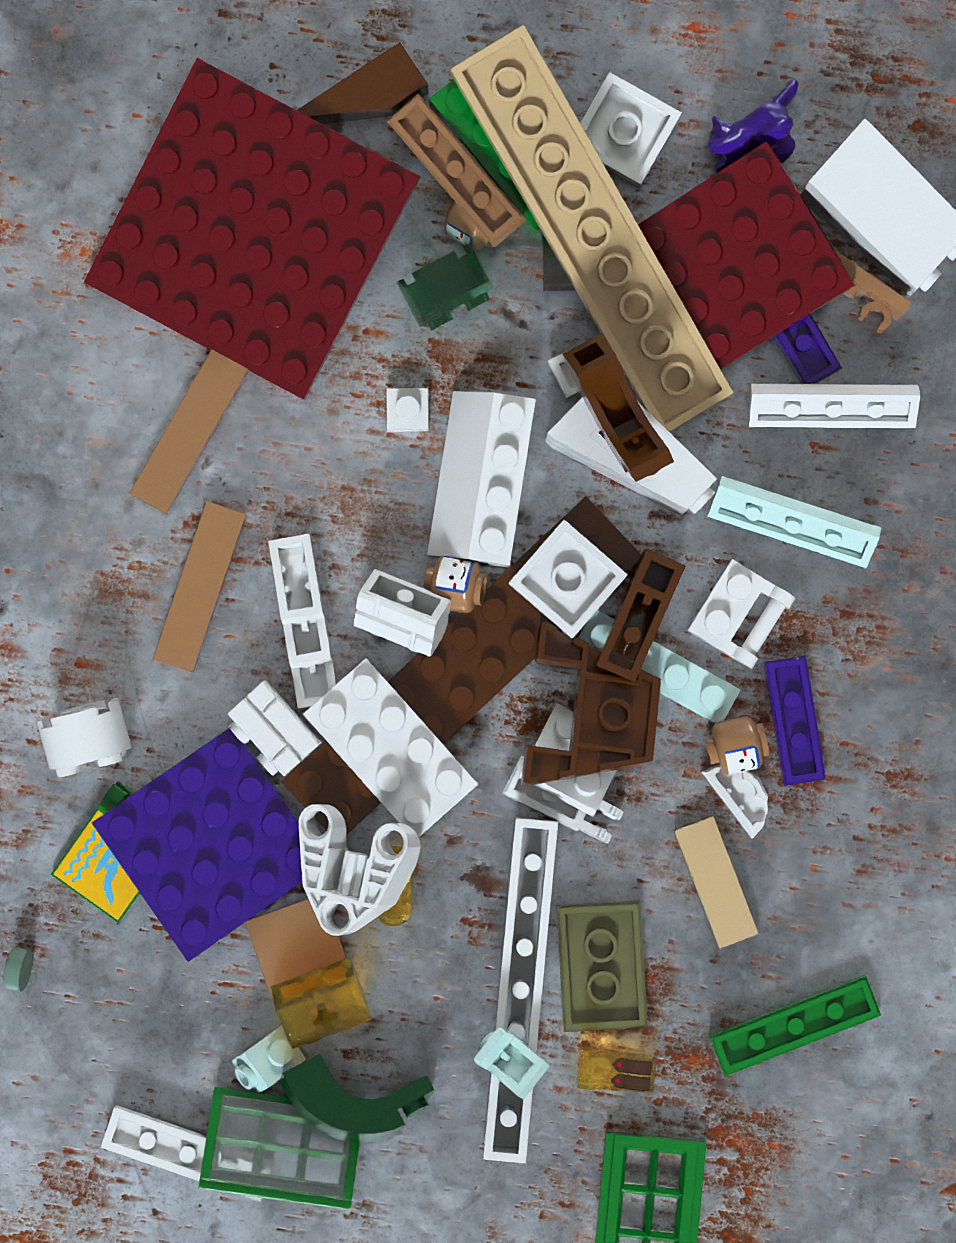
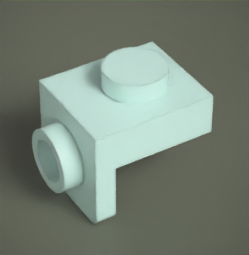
M281 1025L231 1062L236 1068L235 1075L240 1084L252 1092L260 1093L281 1079L283 1072L301 1064L306 1058L284 1026Z
M502 1027L497 1028L496 1031L490 1032L484 1037L478 1047L479 1053L474 1058V1062L491 1072L512 1092L525 1099L550 1066L548 1062L520 1038Z

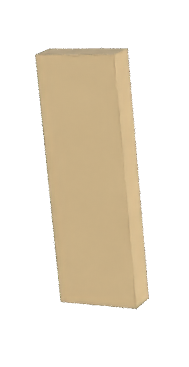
M714 816L673 830L718 948L721 949L759 934Z

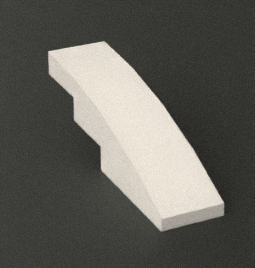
M310 534L268 541L280 617L284 628L289 665L292 670L299 712L307 711L337 684Z

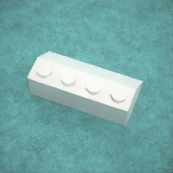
M453 391L427 556L440 558L442 556H450L477 561L479 564L503 568L510 567L536 399L495 392Z

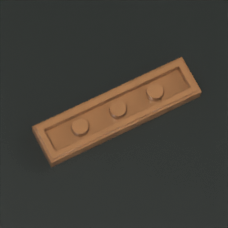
M419 94L387 120L394 131L494 248L526 221L520 211Z
M211 349L132 487L131 495L168 514L247 376L249 370L246 367Z
M206 501L153 656L154 660L194 673L247 517L246 514Z

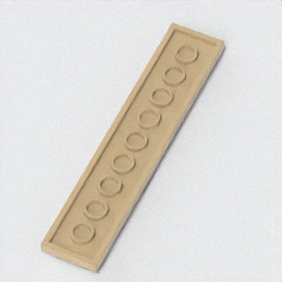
M524 24L448 69L601 335L616 354L623 373L643 407L667 431L671 432L733 394L730 385Z

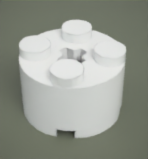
M119 698L110 700L108 708H106L105 700L59 711V717L51 718L50 721L48 715L36 720L49 769L56 770L57 777L79 773L83 767L87 766L88 762L97 760L98 766L102 767L123 761V757L128 755L126 750L132 746Z

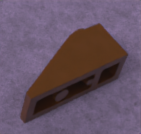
M399 42L297 111L321 124L393 116L417 94L426 101L424 96L429 93L428 83Z
M649 549L642 551L596 666L633 682L636 681L686 567L685 565Z

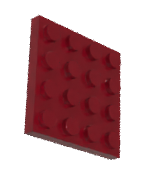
M767 141L638 224L720 370L856 286L772 146Z

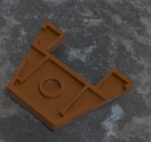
M541 622L538 629L535 662L576 668L578 670L569 751L527 745L524 753L521 786H532L650 764L654 756L661 679L641 669L636 681L633 682L596 666L600 651L590 647V643L578 637L571 639L568 635L556 630L557 627Z

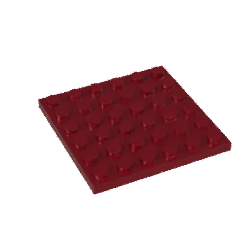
M197 58L84 283L207 349L216 351L246 367L252 373L305 400L421 177Z

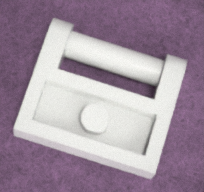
M731 559L687 631L740 664L753 669L758 660L756 654L784 609H790L796 598ZM761 593L771 600L742 647H739L731 642V639Z

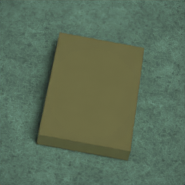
M640 900L556 905L563 1031L579 1032L648 1028Z

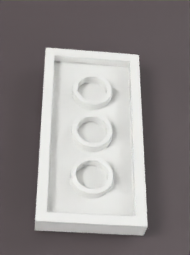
M367 658L303 713L399 823L410 826L416 832L418 838L478 785Z

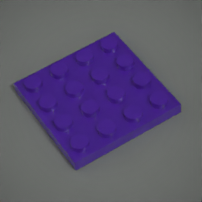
M230 728L91 822L187 962L302 882L299 823L244 743L235 736Z

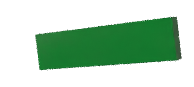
M863 975L709 1035L723 1074L728 1076L882 1015L868 979Z

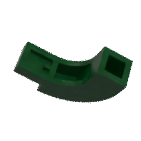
M321 1054L283 1072L280 1080L293 1107L309 1124L329 1136L350 1142L381 1141L402 1133L405 1123L400 1114L404 1113L409 1118L429 1107L427 1100L431 1098L434 1092V1088L426 1075L381 1098L364 1099L353 1096L344 1091L335 1082Z

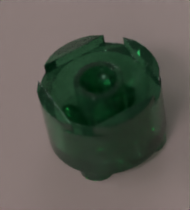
M470 243L463 246L465 255L458 258L455 251H452L413 272L412 275L415 282L409 285L406 284L404 279L396 282L419 327L428 324L432 331L453 320L450 311L464 304L467 311L490 300L487 291L494 287Z

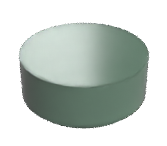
M15 947L9 953L3 974V982L7 989L22 992L26 988L33 965V953L31 950Z

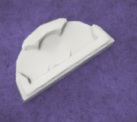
M719 764L701 771L750 838L753 839L764 826L768 812V795L761 780L751 771L726 775L721 771Z

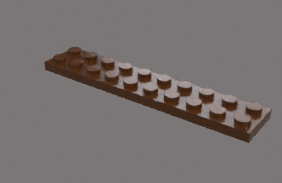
M587 496L486 589L485 598L481 606L476 605L469 613H460L447 626L443 638L432 656L429 657L419 652L388 681L442 744L449 740L535 659L538 629L541 622L557 627L508 583L563 520L567 521L625 573L639 561L641 554ZM559 627L556 628V630L563 633ZM326 740L281 781L305 808L313 804H325L335 807L345 820L346 835L381 803ZM319 811L316 813L315 819L327 831L328 818L323 812Z

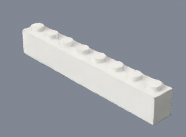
M515 816L495 1031L497 1028L502 1027L512 1032L536 1052L558 821ZM492 1073L490 1074L483 1159L526 1164L533 1088L525 1099L520 1098Z

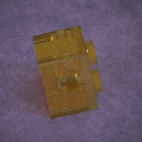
M350 958L271 986L275 1011L292 1049L305 1044L315 1043L321 1038L343 1030L354 1029L360 1024L372 1020L366 995Z

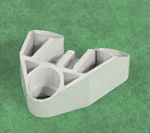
M313 804L301 812L299 817L302 883L323 930L330 935L336 936L354 933L397 903L416 867L420 854V840L410 826L402 823H389L381 826L374 835L370 856L364 853L348 851L345 820L335 807L325 804ZM319 811L323 812L329 821L328 829L323 835L319 832L315 822V815ZM394 830L398 831L404 840L403 848L398 854L393 851L389 842V834ZM339 904L345 906L349 914V920L343 928L337 927L333 922L334 912Z

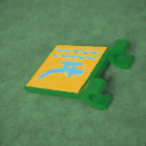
M119 781L113 784L107 791L93 815L51 873L53 877L118 923L140 893L91 822L128 797L131 790Z

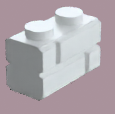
M375 569L358 594L354 626L430 657L443 638L447 628L451 600Z
M266 680L259 684L227 714L233 720L228 726L244 745L250 740L261 751L256 758L273 776L278 771L284 777L287 776L323 743Z

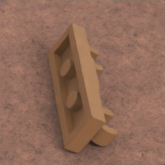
M835 250L856 285L843 294L849 298H853L856 295L860 299L864 298L869 303L860 310L858 319L863 321L869 312H878L882 317V321L876 331L879 334L888 328L892 318L898 321L904 315L912 302Z

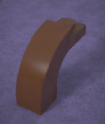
M601 334L563 353L573 379L602 435L626 473L629 472L635 482L654 475L660 469L674 462L669 448L655 431L637 402L616 354Z

